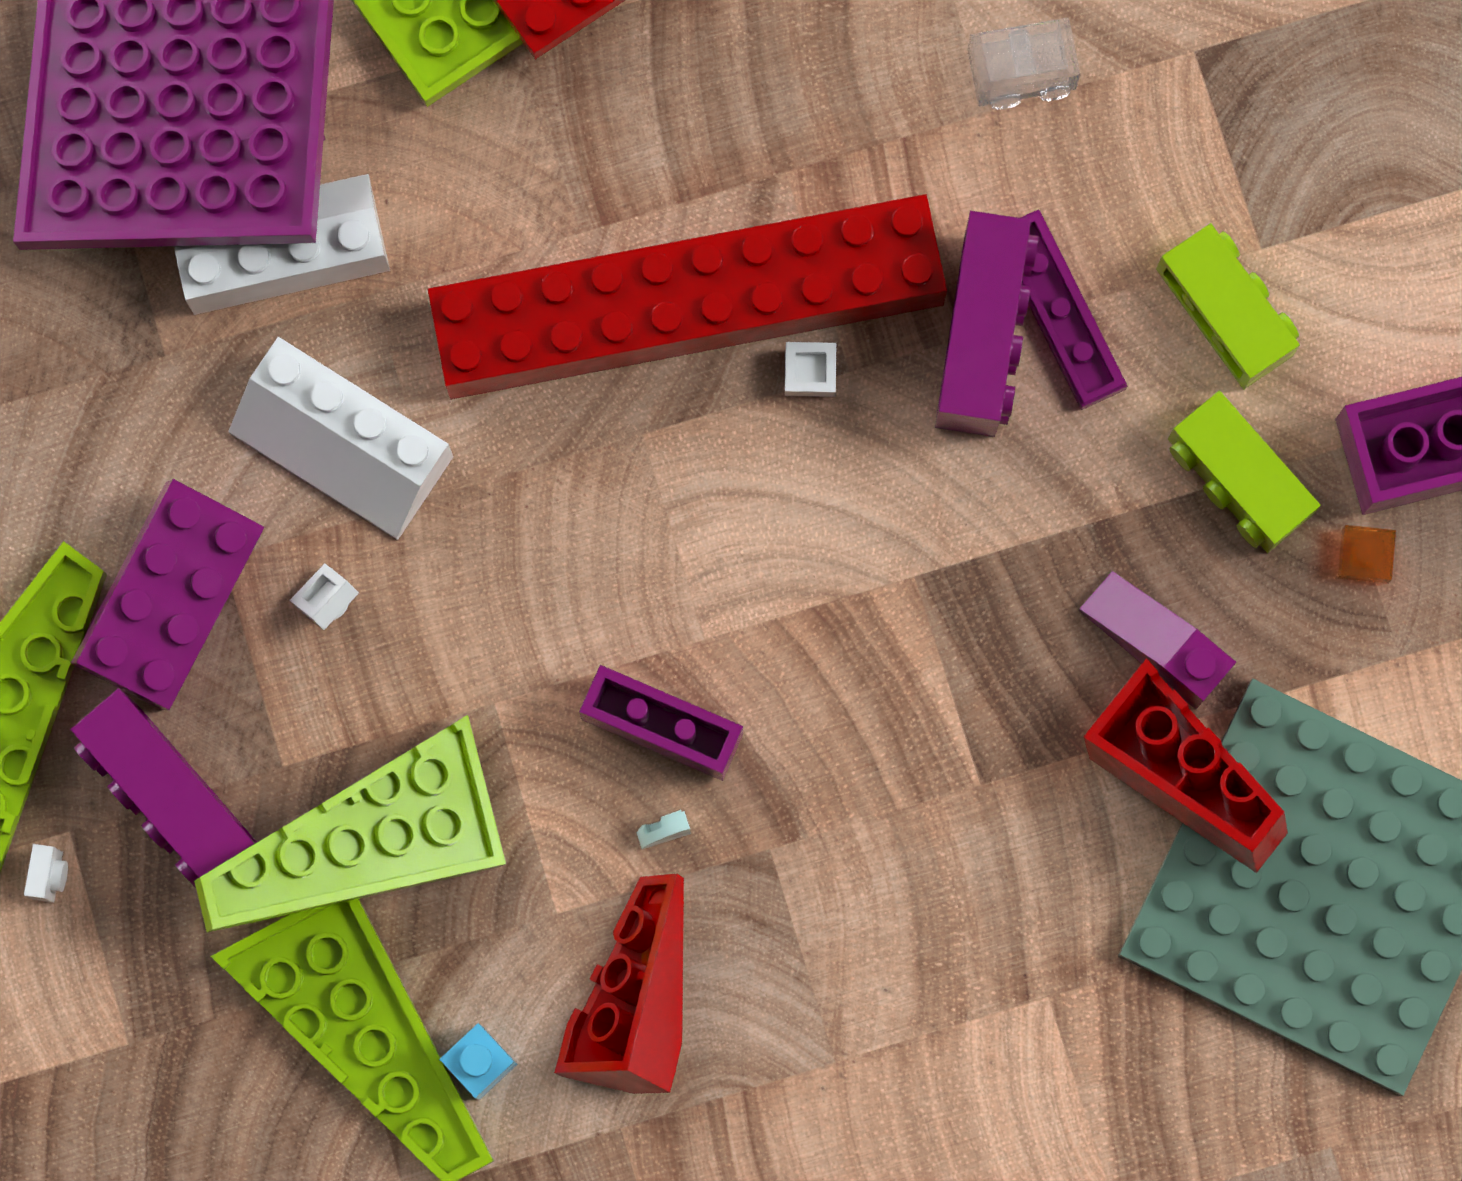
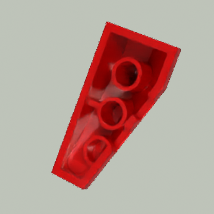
M679 874L642 876L639 878L613 930V936L617 942L605 966L602 967L597 964L589 979L596 984L583 1011L575 1008L567 1023L555 1074L632 1094L671 1092L682 1047L684 877Z

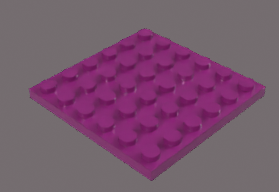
M38 0L13 237L14 244L19 250L316 243L334 0Z

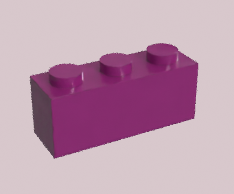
M603 665L599 666L579 711L582 721L721 781L724 780L743 736L742 725Z

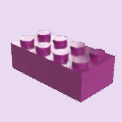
M970 210L964 235L935 428L995 437L999 424L1008 425L1013 408L1015 386L1006 385L1007 375L1015 376L1020 362L1023 336L1014 335L1015 325L1023 326L1031 286L1021 284L1023 276H1031L1038 245V236L1029 235L1030 219Z
M1462 377L1345 405L1335 418L1362 515L1462 491Z
M175 479L167 481L71 664L161 710H170L265 527Z
M119 688L70 729L80 740L73 747L93 771L96 770L102 777L109 774L114 779L107 786L108 789L127 810L130 809L136 816L142 812L147 817V820L141 825L142 828L161 849L164 848L169 854L175 850L180 855L181 859L175 866L195 888L194 881L257 843L254 837L137 703Z

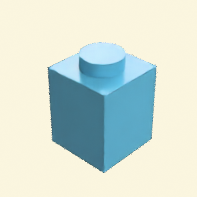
M479 1023L439 1059L474 1098L478 1100L483 1098L518 1065Z

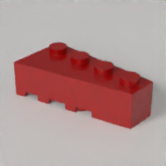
M1147 658L1084 735L1090 760L1255 873L1259 871L1288 834L1284 810L1248 770L1231 756L1222 745V741L1209 727L1206 728L1189 709L1186 701L1175 689L1172 690L1160 677L1158 670Z

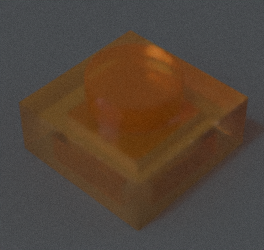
M1345 525L1342 528L1338 578L1389 584L1393 576L1396 530Z

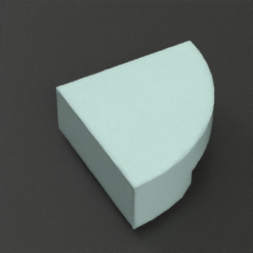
M681 810L662 816L659 822L642 825L636 832L641 849L691 834L685 811L682 812Z

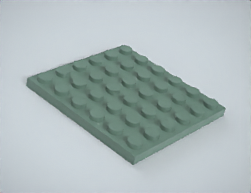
M1252 679L1224 734L1222 745L1238 763L1240 762L1284 810L1288 834L1259 871L1255 873L1182 823L1118 956L1398 1096H1404L1462 971V780L1264 683Z

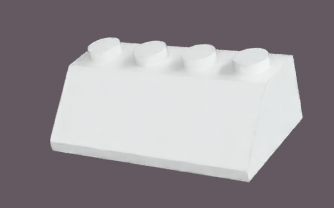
M369 174L320 185L316 243L175 246V255L185 301L194 315L390 271Z
M277 337L250 377L228 431L240 441L396 540L400 538L453 458L448 443L280 337Z

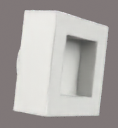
M786 342L785 396L835 397L836 343Z
M324 563L290 601L309 619L325 630L333 620L338 619L344 614L349 603L359 592L347 580Z
M33 844L24 896L33 900L54 903L56 891L62 892L64 890L68 874V862L62 861V851L51 846Z

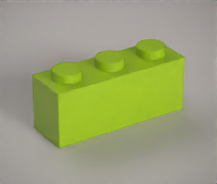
M1210 223L1162 255L1156 270L1237 382L1245 390L1294 356L1300 346L1296 340L1299 337V333L1294 323L1285 313L1277 314L1267 300L1269 297L1268 289L1261 278L1254 272L1248 274L1237 258L1240 256V253L1232 238L1224 231L1218 233L1212 223Z
M1220 390L1174 427L1168 437V441L1172 444L1169 448L1170 453L1178 464L1186 471H1190L1193 468L1206 483L1203 486V490L1208 498L1222 510L1227 507L1239 520L1236 527L1242 537L1254 548L1260 545L1267 554L1311 518L1321 506Z

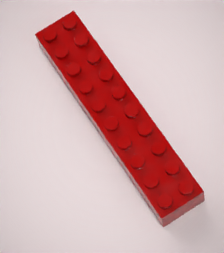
M927 194L428 288L443 376L450 400L944 306L947 294Z

